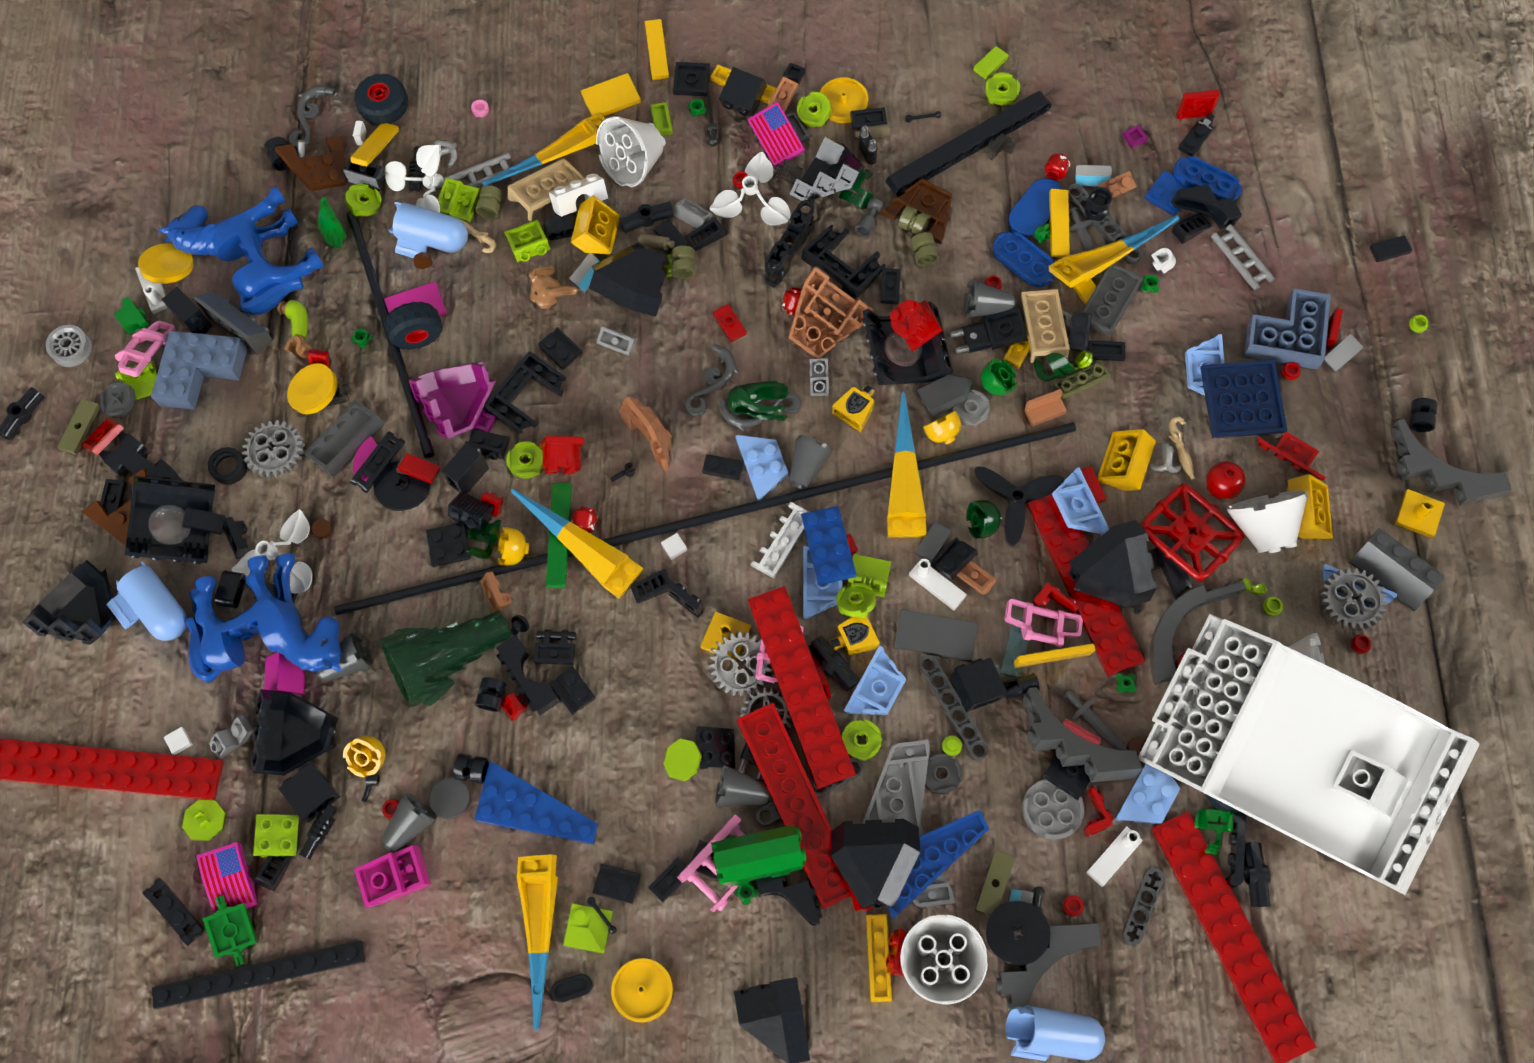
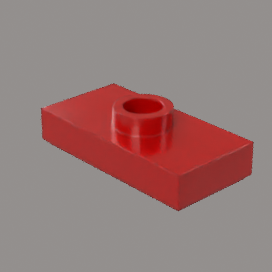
M729 304L713 312L714 318L730 342L747 334Z

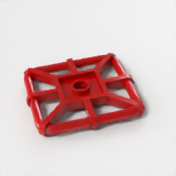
M1186 483L1177 486L1163 500L1158 501L1156 507L1140 523L1148 533L1149 540L1165 553V557L1172 559L1185 572L1195 578L1196 581H1203L1222 563H1225L1229 559L1228 556L1245 538L1244 532L1219 511L1218 506H1213ZM1179 494L1183 513L1180 516L1168 507ZM1189 495L1208 511L1202 518L1191 510ZM1160 513L1173 522L1170 526L1150 525ZM1213 515L1232 532L1215 530L1206 521ZM1192 530L1195 534L1191 535L1188 532ZM1155 534L1168 535L1176 544L1170 548ZM1213 538L1233 540L1223 551H1219L1210 543ZM1180 547L1191 555L1193 567L1175 553ZM1202 549L1215 558L1205 570H1202L1199 555Z

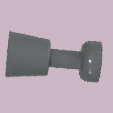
M872 198L869 200L867 205L869 209L868 214L863 215L855 227V231L863 237L871 236L875 225L874 216L876 213H880L884 207L883 203L878 199Z

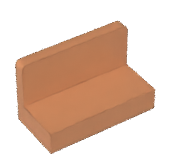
M1061 389L1027 401L1024 411L1031 426L1066 414L1067 410L1061 400L1063 393Z

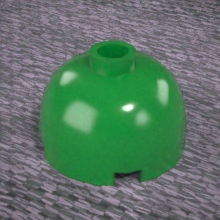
M994 358L984 366L981 372L982 386L994 396H1004L1016 389L1018 381L1015 383L1014 379L1016 373L1005 360L999 361V358Z

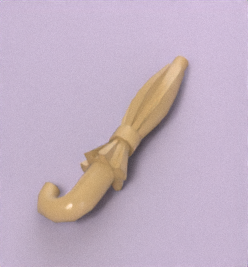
M461 220L465 224L468 234L476 237L480 244L486 243L490 246L489 248H483L482 252L492 253L495 251L497 245L493 239L488 237V233L479 232L467 222Z
M1173 417L1169 420L1171 432L1169 438L1176 443L1180 463L1190 477V480H1193L1195 477L1192 460L1184 448L1182 432L1180 433L1176 426L1177 422L1181 423V425L1186 424V422L1181 417Z

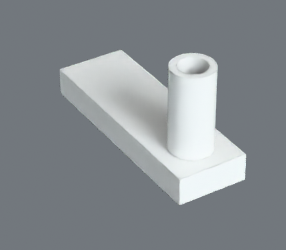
M139 267L135 268L152 313L156 314L168 309L161 300L166 296L163 285L145 279Z
M921 559L909 572V576L953 611L956 610L967 596L966 593L933 569L927 559Z
M1125 827L1086 873L1103 887L1143 841L1139 833Z

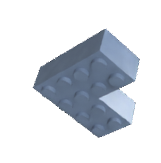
M1293 288L1287 299L1285 320L1253 314L1246 328L1243 357L1275 360L1276 363L1282 364L1294 362L1299 367L1318 370L1325 360L1331 295Z
M169 331L151 397L159 406L195 410L204 377L240 380L248 349L247 346L238 337Z

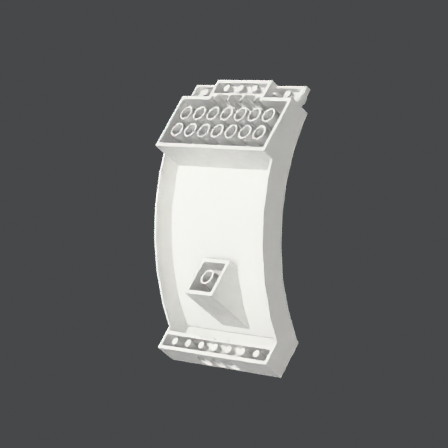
M1209 614L1193 648H1188L1152 718L1155 724L1138 758L1140 761L1405 895L1480 744L1475 739L1452 730L1374 688L1290 649L1274 639Z

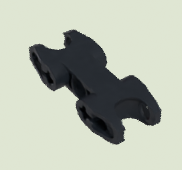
M805 199L798 204L790 217V223L781 239L772 247L765 261V283L767 285L775 287L781 283L789 270L790 262L795 253L809 236L814 225V216H812L814 213L813 202ZM809 206L811 210L809 213H803L801 208ZM770 274H777L779 276L776 281L768 279Z
M122 431L117 435L120 439V446L117 450L113 452L102 450L99 453L105 464L119 476H122L127 470L135 475L142 469H147L149 477L183 481L172 467L162 459L155 465L145 459L142 455L148 449L132 435Z

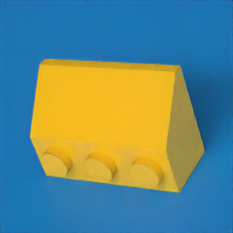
M592 195L579 205L571 243L584 253L611 254L620 215Z
M1144 429L1113 431L1097 477L1098 482L1124 491L1140 490L1156 440Z
M1310 474L1289 479L1287 491L1304 490L1307 491L1308 495L1298 537L1302 539H1333L1328 485Z

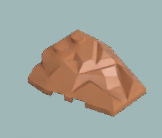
M816 267L813 268L803 283L788 339L815 359H819L840 341L846 339L849 334L863 326L862 319L864 317L862 311L866 309L873 311V309L861 300L851 298L829 281L830 277Z
M625 398L622 403L623 405L619 409L621 418L632 431L638 427L651 443L654 459L665 472L669 469L670 456L668 451L672 448L670 432L663 427L650 407L643 406L638 399Z

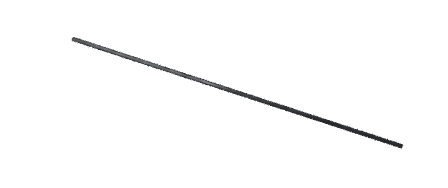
M1072 422L917 461L918 470L1075 432L1076 426ZM893 467L602 539V541L614 547L892 477ZM568 550V558L574 557V555ZM548 553L522 559L515 565H498L334 606L335 614L341 615L481 580L487 572L493 571L494 576L546 564Z

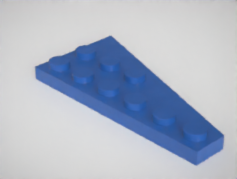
M492 761L489 762L475 821L594 845L599 826L598 823Z
M981 810L919 837L920 854L894 908L887 905L893 919L989 830Z

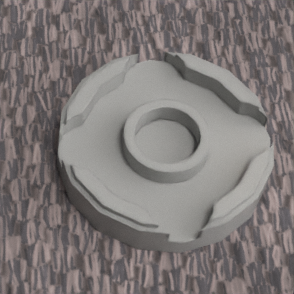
M970 390L967 400L953 407V411L957 412L961 423L975 426L987 419L990 411L989 401L982 392Z

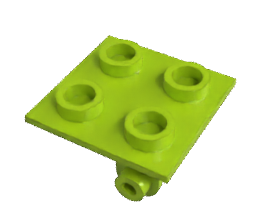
M150 361L138 377L121 373L119 370L115 373V376L120 382L130 385L135 391V400L151 396L157 371L154 361Z
M854 554L853 564L856 577L848 579L847 588L851 587L852 583H864L872 588L877 597L884 598L892 561Z
M256 814L253 856H260V858H268V856H296L299 815Z

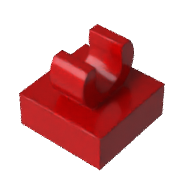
M310 350L308 352L309 365L323 364L330 368L329 351Z
M485 492L482 495L481 501L494 507L493 516L497 517L501 513L504 497L501 496L499 498L495 496L494 492Z
M514 693L509 694L502 703V708L511 721L518 719L528 706L527 703L521 705L522 695L515 696Z

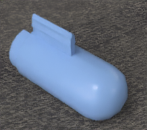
M406 202L394 203L397 206V211L393 219V226L388 231L398 238L395 253L414 258L418 253H427L428 247L447 253H455L465 246L468 240V230L461 220Z
M141 562V567L131 570L120 581L116 580L118 595L111 599L107 606L124 629L134 625L140 619L151 635L157 640L162 641L174 640L186 630L185 619H187L185 611L151 567Z
M1027 1005L1024 1007H1014L1006 1021L1007 1038L1016 1040L1011 1056L1046 1061L1049 1055L1077 1060H1091L1102 1053L1106 1042L1104 1029L1098 1020L1087 1015Z

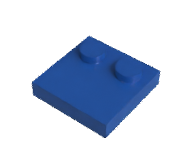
M1164 170L1146 193L1144 199L1175 216L1180 208L1174 207L1171 201L1178 190L1182 188L1188 189L1189 187L1180 183L1174 175Z

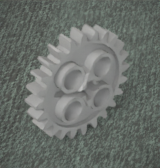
M276 420L274 425L271 421L268 422V426L261 423V429L254 427L256 432H249L251 438L244 439L248 444L242 445L245 450L242 452V455L245 457L243 460L248 464L247 467L255 475L259 473L262 478L266 475L268 479H271L273 474L277 479L279 478V473L286 476V470L293 472L291 467H298L296 461L303 460L299 454L304 453L302 448L305 447L299 431L292 424L288 426L285 421L281 424L278 420Z
M1347 568L1344 572L1340 569L1337 574L1333 573L1325 581L1326 585L1324 584L1321 588L1325 592L1320 594V597L1325 599L1320 604L1327 606L1323 612H1330L1328 619L1334 617L1335 625L1338 622L1342 623V629L1349 625L1350 631L1355 626L1358 631H1361L1363 627L1367 630L1371 625L1375 626L1378 623L1377 620L1380 621L1383 618L1381 614L1386 612V609L1383 607L1388 602L1383 601V599L1387 597V594H1381L1384 587H1378L1377 584L1380 581H1373V574L1367 577L1365 570L1359 574L1358 568H1355L1353 572H1351L1350 568ZM1355 584L1359 585L1361 590L1356 589ZM1337 591L1342 592L1344 597L1339 596ZM1364 602H1367L1371 608L1366 607ZM1346 608L1350 609L1353 615L1347 613Z
M737 631L736 637L730 632L729 639L722 636L723 643L715 642L718 648H711L715 654L714 656H708L713 662L707 664V666L713 668L708 673L715 675L712 681L714 683L719 681L717 684L719 689L724 687L723 692L728 693L731 689L730 692L733 696L738 691V694L743 696L744 691L750 694L751 688L754 690L758 689L757 684L764 686L762 680H758L755 677L756 666L750 667L751 659L757 658V653L760 651L761 639L756 640V635L754 634L749 638L748 632H744L742 637L741 632ZM742 645L743 651L737 655L736 647ZM730 651L736 659L740 660L752 672V676L739 667L738 663L727 655V652ZM728 659L730 666L727 669H723L722 663ZM763 662L762 674L764 676H767L765 675V672L771 671V669L767 667V665L771 663ZM739 673L744 674V679L741 682L736 680Z

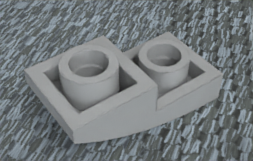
M1350 334L1325 356L1324 361L1336 372L1364 347Z
M809 359L810 396H829L828 359Z

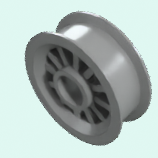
M63 325L56 328L49 334L46 340L47 353L57 364L64 367H74L83 363L89 357L92 350L90 338L82 329L75 325Z

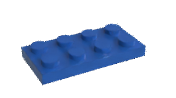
M839 506L802 513L801 519L818 585L855 578L856 571Z

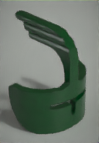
M865 169L858 182L850 188L863 195V197L854 194L851 198L853 192L849 190H842L838 197L860 209H866L869 200L874 198V196L860 186L864 179L868 180L873 173Z
M1060 353L1047 355L1048 362L1055 373L1053 375L1045 373L1042 361L1035 359L1033 362L1037 377L1045 382L1065 376L1079 369L1076 363L1069 361Z
M501 520L486 524L482 531L470 528L467 534L468 538L489 543L486 550L473 546L465 552L479 559L489 558L493 551L494 542L498 540Z

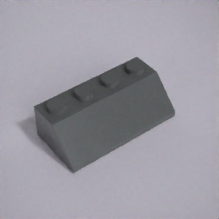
M215 292L199 295L194 298L195 302L209 319L233 337L241 338L247 348L255 354L259 355L273 340L269 335L270 331L263 324L259 326L251 315L246 316L243 314L244 312L238 305H231L232 302L223 295L221 297Z
M1380 528L1369 537L1349 562L1355 568H1358L1359 571L1363 572L1365 570L1367 577L1373 574V581L1379 580V586L1397 593L1395 598L1413 611L1417 610L1445 577Z

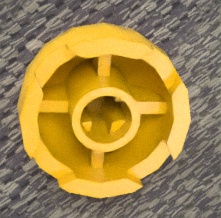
M953 411L923 426L924 432L931 441L935 443L945 442L947 445L956 440L955 436L961 430L960 417L956 411Z
M502 527L504 533L500 532L498 551L501 553V558L497 559L498 564L506 566L518 564L523 559L524 554H528L529 543L525 542V536L519 530Z
M359 736L351 740L343 751V758H346V762L349 765L347 767L348 770L360 777L374 775L385 762V748L381 741L373 736Z

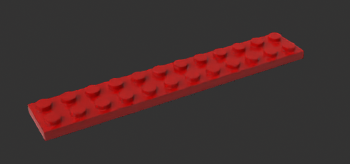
M0 739V780L216 800L224 761L220 759Z
M1185 812L1153 827L1151 830L1274 1063H1286L1317 1048L1212 854L1204 852L1207 844L1199 829L1195 828V821L1190 812Z

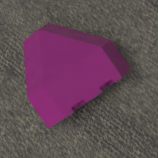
M483 361L432 370L409 379V383L416 401L423 403V411L430 422L435 421L438 428L436 431L438 434L449 439L473 429L496 380L488 378L489 371Z

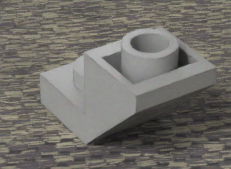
M244 715L238 716L229 729L215 733L209 745L218 759H222L248 740L253 732V728Z

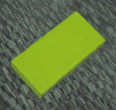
M995 46L974 66L973 71L987 80L1008 60L1009 55Z
M667 102L650 105L653 124L660 135L673 134Z

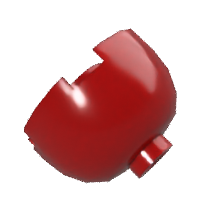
M1218 462L1211 467L1206 475V488L1217 499H1234L1245 486L1246 477L1244 471L1233 462Z

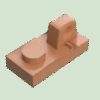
M783 76L767 107L778 102L785 113L799 84Z
M1128 171L1097 185V187L1109 190L1113 198L1136 188L1131 172Z
M972 561L957 575V577L982 595L987 594L996 583V578Z
M493 571L485 573L480 584L493 615H498L503 608L512 604V600L508 592L500 593L499 581L495 578Z

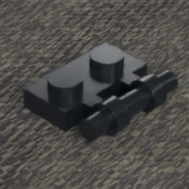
M550 629L537 631L536 638L543 639V643H535L534 663L574 665L575 644H568V641L576 640V632H569V630L552 632ZM551 639H559L561 643H550Z

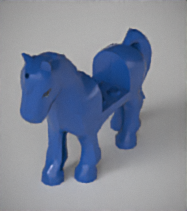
M277 186L271 188L269 195L255 207L236 216L224 219L217 224L205 225L208 218L207 210L203 206L194 205L184 214L174 218L165 228L158 229L159 232L167 235L165 238L166 242L173 243L177 250H181L184 253L204 256L216 255L222 261H234L246 255L250 263L240 268L233 275L232 283L240 295L241 310L251 315H261L269 312L290 292L304 288L302 276H307L314 270L324 267L313 247L306 250L305 256L295 265L275 266L266 260L263 252V241L274 237H284L288 234L290 227L298 225L292 211L288 208L274 224L255 227L258 220L274 213L278 204L286 202Z
M282 554L275 558L277 570L273 575V582L276 586L277 598L269 592L265 585L264 575L269 565L267 556H255L247 561L250 573L246 577V583L253 590L257 602L239 616L228 621L218 619L212 608V592L217 586L215 577L206 576L195 581L196 588L189 592L195 616L185 619V623L190 630L188 664L192 673L200 680L210 683L222 671L241 666L245 660L242 641L249 640L256 634L261 635L263 642L269 650L283 654L286 659L302 670L317 672L319 670L333 669L342 672L339 665L342 657L339 644V622L333 617L324 616L319 620L315 630L310 635L303 628L302 618L293 603L290 590L291 571L295 565L294 554Z

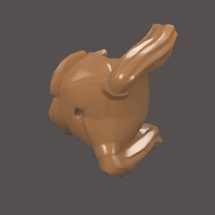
M553 266L535 268L529 272V277L532 281L530 299L541 309L552 307L558 302L556 297L576 295L578 292L576 287L560 286L557 280L550 277L554 273Z

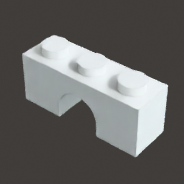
M589 174L582 180H574L569 185L556 187L553 191L549 192L554 212L562 217L577 211L576 199L581 194H584L585 200L592 195L601 201L608 199L604 179L597 174Z

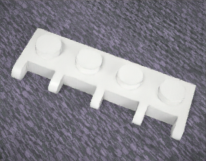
M792 502L788 505L789 508L793 509L788 518L781 516L779 519L784 523L780 532L777 534L771 531L770 533L774 541L769 549L761 547L760 552L765 554L761 562L752 561L751 563L752 567L772 578H775L804 532L801 514L809 511Z

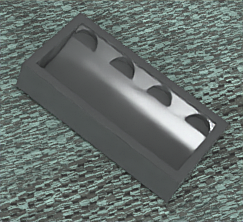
M354 400L303 454L330 476L334 477L352 459L360 445L370 436H373L384 425V422L377 414Z

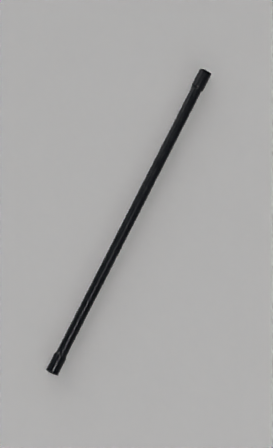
M348 211L346 213L348 223L357 244L415 424L424 458L433 457L435 452L428 437L418 403L414 398L400 348L390 342L386 333L385 321L388 311L360 228L358 216H354L351 211Z

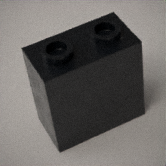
M733 67L719 96V100L726 109L737 110L743 116H754L767 87L766 82L763 78Z
M178 287L161 299L174 317L190 333L205 334L212 327L201 310Z
M465 443L441 470L449 486L459 493L463 491L467 494L489 469L485 461L486 459L481 454L482 451L477 446H470L468 443Z
M980 658L967 666L965 664L959 665L954 668L955 671L950 675V679L966 712L998 702L1008 694L991 658L985 660Z
M312 762L303 765L295 776L284 780L282 786L278 788L299 817L307 823L317 817L319 812H323L328 804H333L341 797L321 770Z

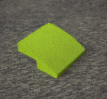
M446 178L438 197L440 213L470 223L480 198L481 190L464 185L461 181Z

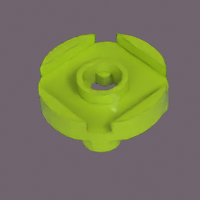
M1000 72L994 74L992 78L987 80L985 86L988 102L997 105L1014 104L1020 92L1019 81L1012 78L1013 75ZM1000 87H1004L1005 91L999 90Z
M811 92L810 95L803 96L799 100L797 114L804 125L822 127L831 115L832 106L825 94ZM815 106H817L818 110L812 113L810 109L815 108Z
M358 183L350 186L349 190L346 191L345 204L354 216H370L379 212L382 199L380 193L375 188L373 190L367 184Z
M529 441L519 442L514 445L515 447L511 451L509 450L506 462L513 476L528 479L541 474L543 469V451L535 443ZM528 456V459H531L528 463L524 464L521 462V460H524V457Z
M852 583L851 587L846 589L844 586L838 591L836 596L839 612L847 616L865 618L876 605L875 592L872 591L869 585L864 583Z
M869 720L852 721L843 731L842 739L851 758L866 761L873 758L879 752L882 737L879 728ZM858 736H860V737L866 736L865 741H866L867 743H866V744H858V743H857V742H858L857 737H858Z

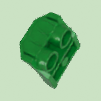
M323 197L320 200L318 229L326 245L339 248L343 246L342 240L347 236L328 201Z

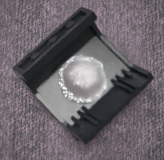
M928 302L943 330L938 307L932 302ZM870 309L862 311L864 317L862 322L867 331L866 340L870 345V357L874 363L873 372L877 378L878 385L928 383L953 373L944 331L938 333L915 351H911L905 339L894 332L893 327H891L890 316H878Z
M134 475L124 555L132 558L148 557L153 560L169 559L173 562L207 563L210 533L182 527L186 507L212 512L215 484Z

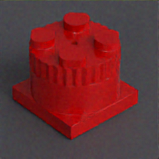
M906 300L900 303L895 310L891 311V327H893L895 333L905 339L911 351H915L943 331L926 300L921 303L914 300Z
M547 435L540 442V449H543V470H545V474L556 475V472H564V475H575V472H579L581 470V446L584 445V437Z

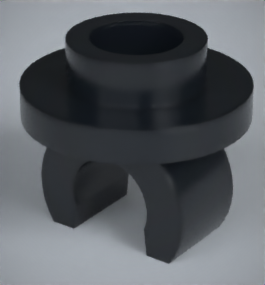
M521 615L513 616L511 619L512 628L509 630V633L517 635L519 632H526L529 629L528 620Z

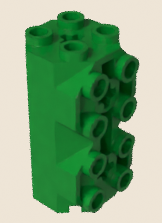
M794 825L711 842L719 886L730 885L734 887L747 884L751 880L769 876L775 878L788 875L792 871L801 870L803 865H805L806 854L804 848L800 849L799 844H801L800 840L802 838L799 827L795 828Z

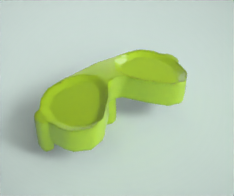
M667 254L666 257L668 258L669 265H664V269H667L666 277H672L671 254Z
M1247 578L1242 579L1246 586L1245 591L1257 595L1267 592L1264 583L1251 586Z

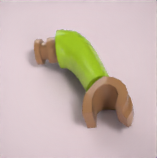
M296 300L281 301L278 304V312L285 314L292 324V338L288 340L284 349L294 355L297 352L304 359L308 357V352L312 350L311 345L304 341L306 340L308 330L306 308Z

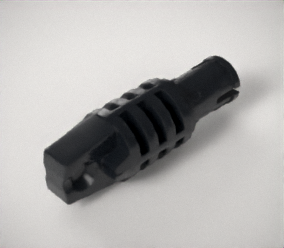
M419 146L414 147V155L409 164L408 177L424 178L425 173H422V168L418 166L416 161ZM409 180V190L420 192L423 181Z
M328 804L323 813H318L307 833L308 839L299 855L311 860L318 844L324 842L336 820L333 818L337 810L335 806Z

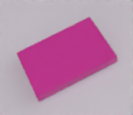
M436 281L384 298L389 313L402 304L420 301L432 305L437 309L440 316L447 314Z

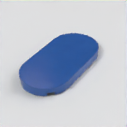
M1182 157L1174 166V176L1180 183L1189 188L1208 184L1217 201L1233 198L1235 201L1242 192V185L1238 183L1239 180L1236 176L1197 157Z
M1040 179L1034 182L1011 210L1009 215L1010 229L1027 237L1034 236L1038 226L1047 224L1050 220L1049 191L1051 189L1063 190L1059 183L1051 179Z
M1012 231V233L1003 232L996 237L993 245L995 258L1027 284L1034 287H1044L1054 280L1055 275L1049 272V265L1055 262L1054 259L1025 236Z

